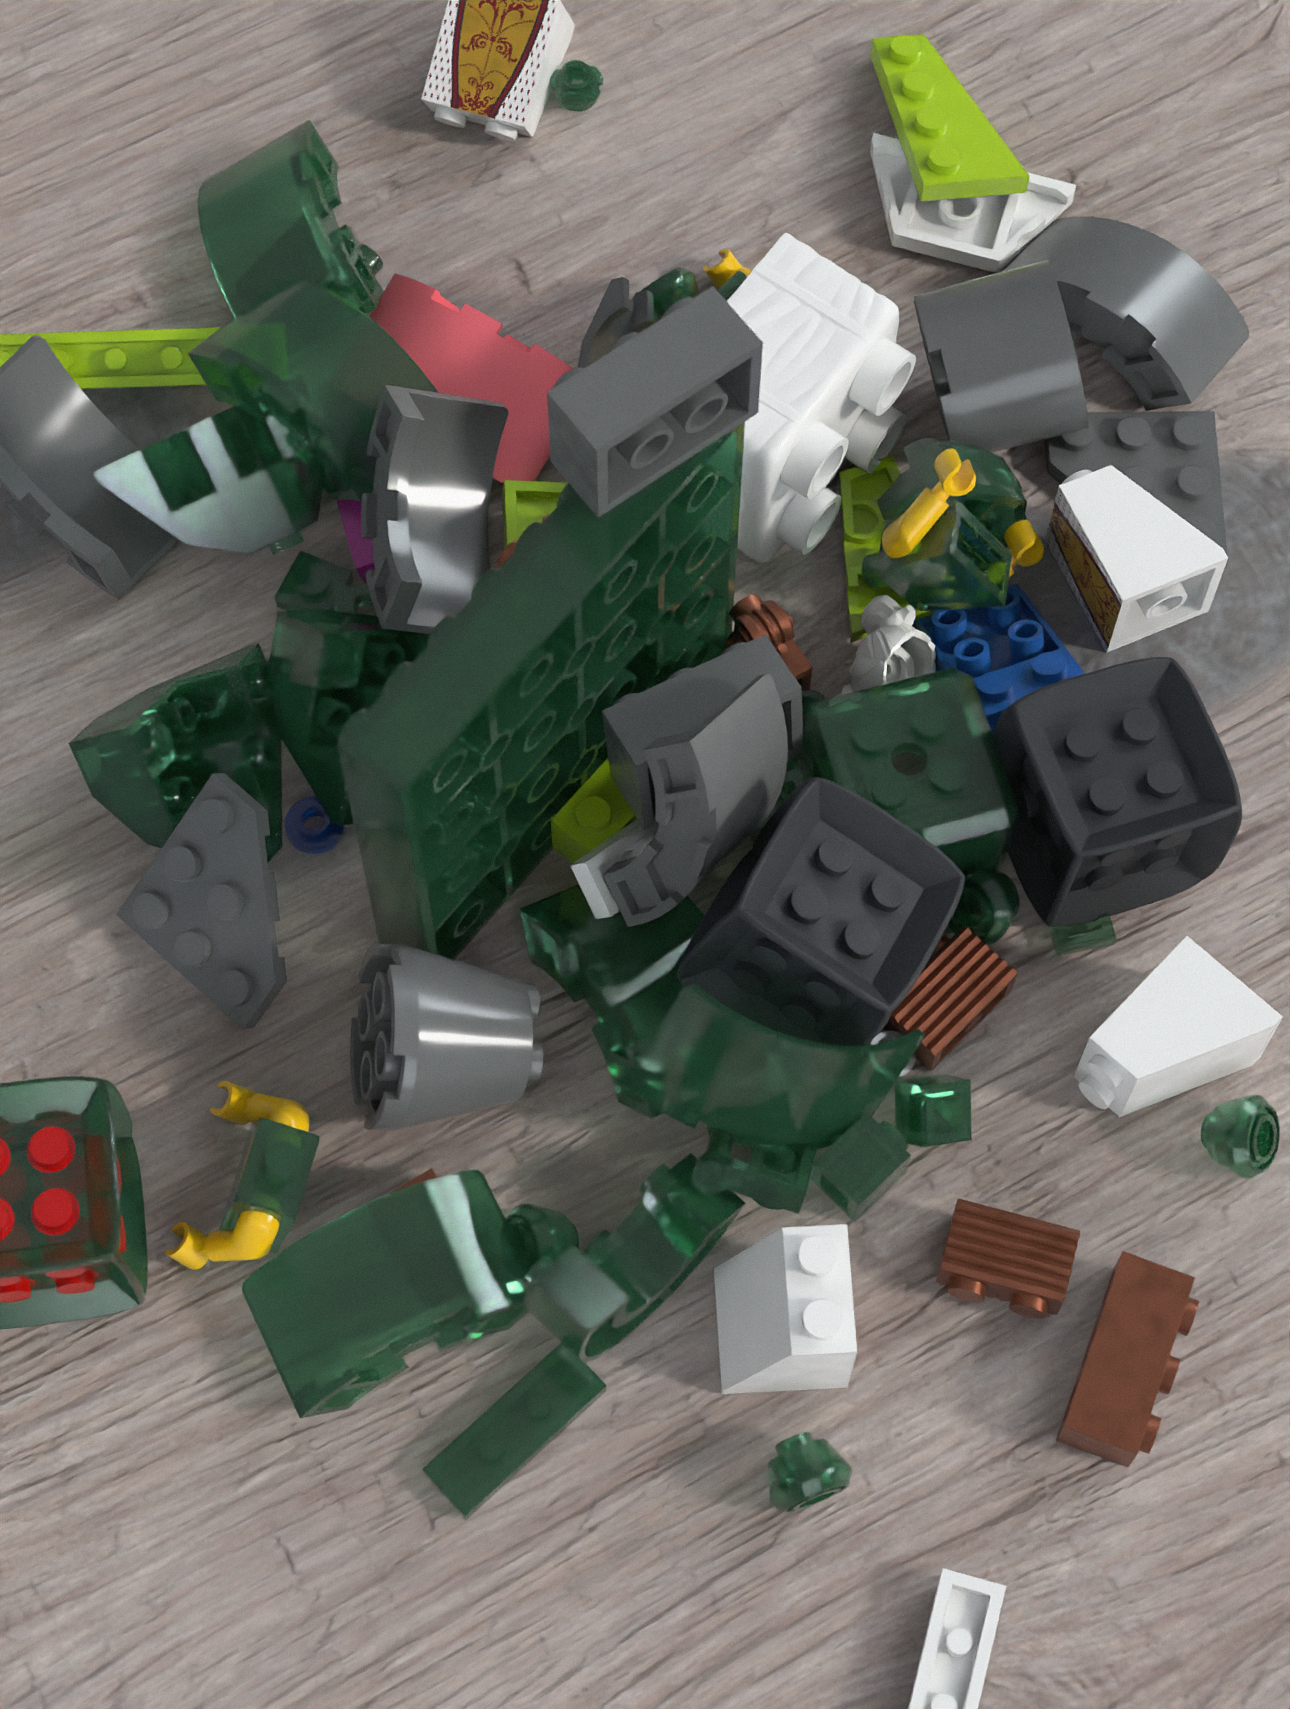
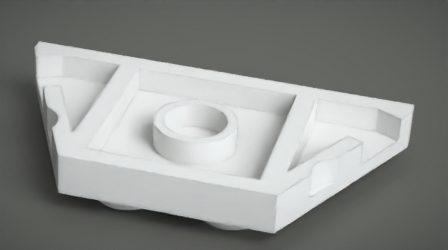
M874 133L871 141V158L891 244L894 247L999 273L1072 204L1074 198L1075 184L1028 173L1030 178L1026 193L920 201L900 140Z

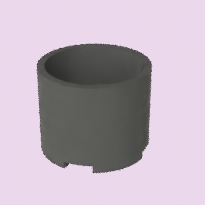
M1049 260L914 296L919 328L949 448L955 449L960 459L965 458L966 460L1089 427L1086 400L1076 352L1059 287Z

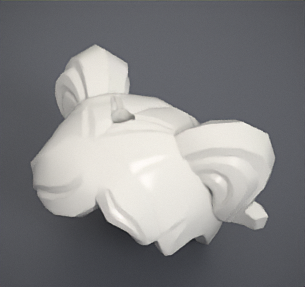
M888 595L875 596L864 608L861 624L868 636L862 641L856 651V657L850 670L851 684L844 685L841 694H838L833 699L830 710L839 721L860 722L872 714L896 720L906 718L914 708L913 698L926 693L933 684L936 671L935 645L925 633L912 627L916 616L915 609L911 605L902 608Z

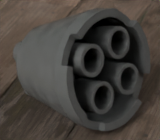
M373 943L368 948L358 974L359 982L368 983L367 992H363L361 995L358 1018L351 1019L350 1037L353 1097L355 1105H367L369 1115H365V1129L398 1130L515 1103L523 1097L528 1080H538L540 1078L543 1068V1050L539 1042H533V1021L538 1016L540 1004L539 990L536 984H524L519 979L404 944Z

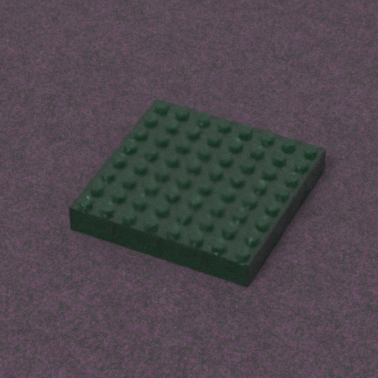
M745 422L599 518L568 483L558 498L557 508L543 523L535 521L524 530L515 545V553L500 569L493 567L483 574L473 589L469 603L456 616L449 614L436 625L429 637L428 647L412 664L406 661L394 670L385 684L384 694L368 712L364 709L359 710L347 721L340 733L337 745L380 943L404 944L455 960L553 849L551 819L559 813L562 807L607 760L608 753L602 711L611 707L618 699L627 694H639L665 682L678 670L697 667L720 656L724 652L725 641L728 640L729 635L732 633L733 624L729 612L734 606Z

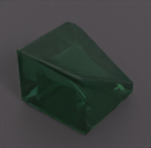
M934 1075L894 1081L895 1135L897 1141L919 1147H929L972 1140L971 1079L950 1075Z

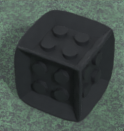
M1151 657L1113 665L1047 685L1023 696L1009 705L1000 715L986 751L983 773L993 818L1030 903L1042 921L1049 927L1071 926L1106 918L1172 897L1191 888L1212 875L1219 868L1241 826V797L1228 756L1194 684L1184 669L1172 657Z
M819 777L810 778L799 785L770 817L758 834L753 848L738 863L720 889L683 954L677 978L703 1005L766 1048L810 1071L820 1074L833 1073L852 1060L880 1033L892 1011L911 990L957 907L962 894L965 876L941 850L875 804L837 783Z

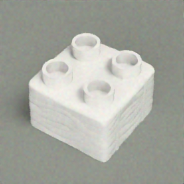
M784 233L727 300L730 306L763 342L758 413L652 482L654 499L662 502L672 511L685 516L692 523L700 526L716 538L741 550L746 556L757 562L769 561L784 543L802 555L811 552L827 533L839 511L842 500L841 496L828 488L837 479L840 472L845 469L849 462H852L866 472L873 473L881 462L878 459L890 455L904 430L907 416L891 405L904 389L916 362L914 354L896 344L899 309L894 302L886 296L876 293L869 285L862 283L854 275L837 266L831 260L821 256L807 244L798 241L789 233Z

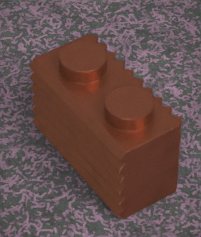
M962 926L951 938L943 933L917 981L902 1002L892 1011L883 1029L903 1034L912 1043L916 1059L931 1072L1010 994L1017 972L1013 967L1008 966L1004 959L999 958L995 951L990 950L986 943L981 942L977 935L972 934L968 927Z
M958 1198L953 1211L936 1282L941 1285H949L947 1292L965 1301L983 1302L985 1295L989 1298L1009 1301V1309L1025 1317L1042 1319L1046 1317L1047 1312L1049 1314H1058L1066 1297L1080 1230Z

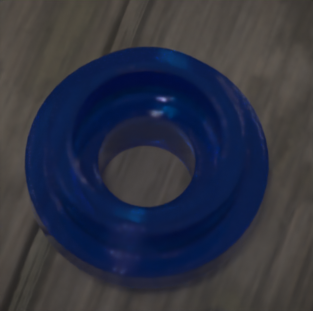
M309 796L297 801L289 809L285 818V830L289 841L298 850L309 854H321L335 847L341 840L345 829L341 809L335 802L322 796ZM313 816H320L325 820L324 824L317 829H308L304 826L306 819Z

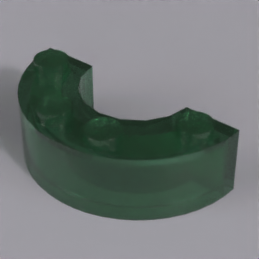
M692 1153L671 1169L664 1163L649 1175L640 1188V1192L644 1197L612 1234L607 1230L602 1231L587 1245L583 1252L573 1245L554 1261L550 1260L547 1256L543 1257L533 1265L521 1280L520 1285L526 1290L524 1296L525 1309L581 1362H589L602 1356L646 1321L699 1266L744 1207L745 1202Z

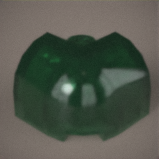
M935 438L917 439L903 448L910 468L900 474L896 482L877 500L884 520H896L910 507L926 487L931 490L940 481L934 467L935 459L941 452L953 448L957 451L961 464L966 459L970 460L976 475V482L972 491L962 496L950 495L946 502L999 553L1003 552V550L953 501H957L1004 549L1008 547L1004 539L1005 531L1015 522L1027 520L1025 515L1027 500L1020 482L1004 458L978 445ZM945 510L944 514L988 557H985L943 515L940 516V519L979 557L971 558L936 523L933 526L965 558H962L932 527L929 530L958 558L949 559L935 546L937 553L944 559H940L943 564L979 568L993 556L947 510Z

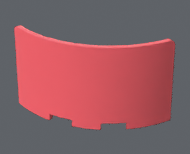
M394 273L332 377L329 388L374 410L377 409L384 385L502 402L508 409L509 415L499 443L492 478L503 485L504 480L535 481L550 456L547 392L552 389L562 375L574 368L535 343L531 348L508 334L504 338L498 335L503 327L502 323L465 303L460 310L442 297L437 289L412 278Z

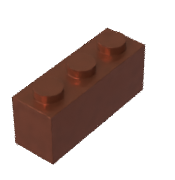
M1122 1251L1113 1268L1056 1441L1125 1467L1131 1465L1139 1451L1147 1454L1150 1453L1161 1423V1417L1151 1414L1157 1393L1169 1394L1180 1364V1358L1174 1357L1170 1353L1177 1333L1188 1336L1198 1309L1199 1300L1189 1297L1195 1277Z

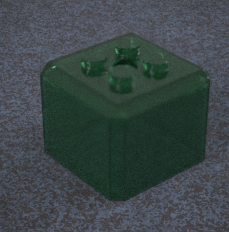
M952 667L808 704L802 714L803 754L794 759L793 775L797 787L810 778L819 777L855 792L941 850L964 874V885L996 876L1005 860L1019 809L972 676ZM911 752L922 758L925 763V769L916 775H904L893 767L891 760L899 753Z

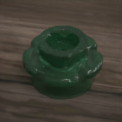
M571 60L565 62L561 70L557 69L553 72L550 84L551 89L556 91V98L562 107L570 111L580 112L591 108L596 103L601 94L599 87L603 85V76L597 67L589 66L582 60ZM573 81H581L582 83H572V82H573Z

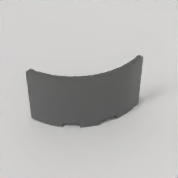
M1091 216L1056 219L1004 270L1007 271L1049 260L1059 287L1072 340L1076 341L1080 336H1083L1105 349L1101 357L1109 362L1125 378L1139 397L1146 411L1192 403L1249 338L1248 326L1232 299L1199 263L1167 240L1128 223Z
M37 335L32 336L0 367V484L14 498L7 507L38 538L47 530L63 544L70 556L67 559V563L102 590L120 600L207 512V502L203 497L177 481L148 458L106 418L69 375L45 339Z
M384 385L372 424L366 454L377 457L373 493L362 494L361 538L372 540L375 570L369 569L365 573L376 615L383 629L491 641L505 640L508 632L493 588L488 549V515L493 470L503 429L509 415L508 409L502 402Z
M770 674L758 675L698 730L656 738L642 750L653 779L656 799L655 821L659 822V827L654 838L645 846L640 854L630 859L616 862L603 874L628 927L647 923L661 917L676 907L766 820L773 810L781 793L786 775L788 745L782 704Z

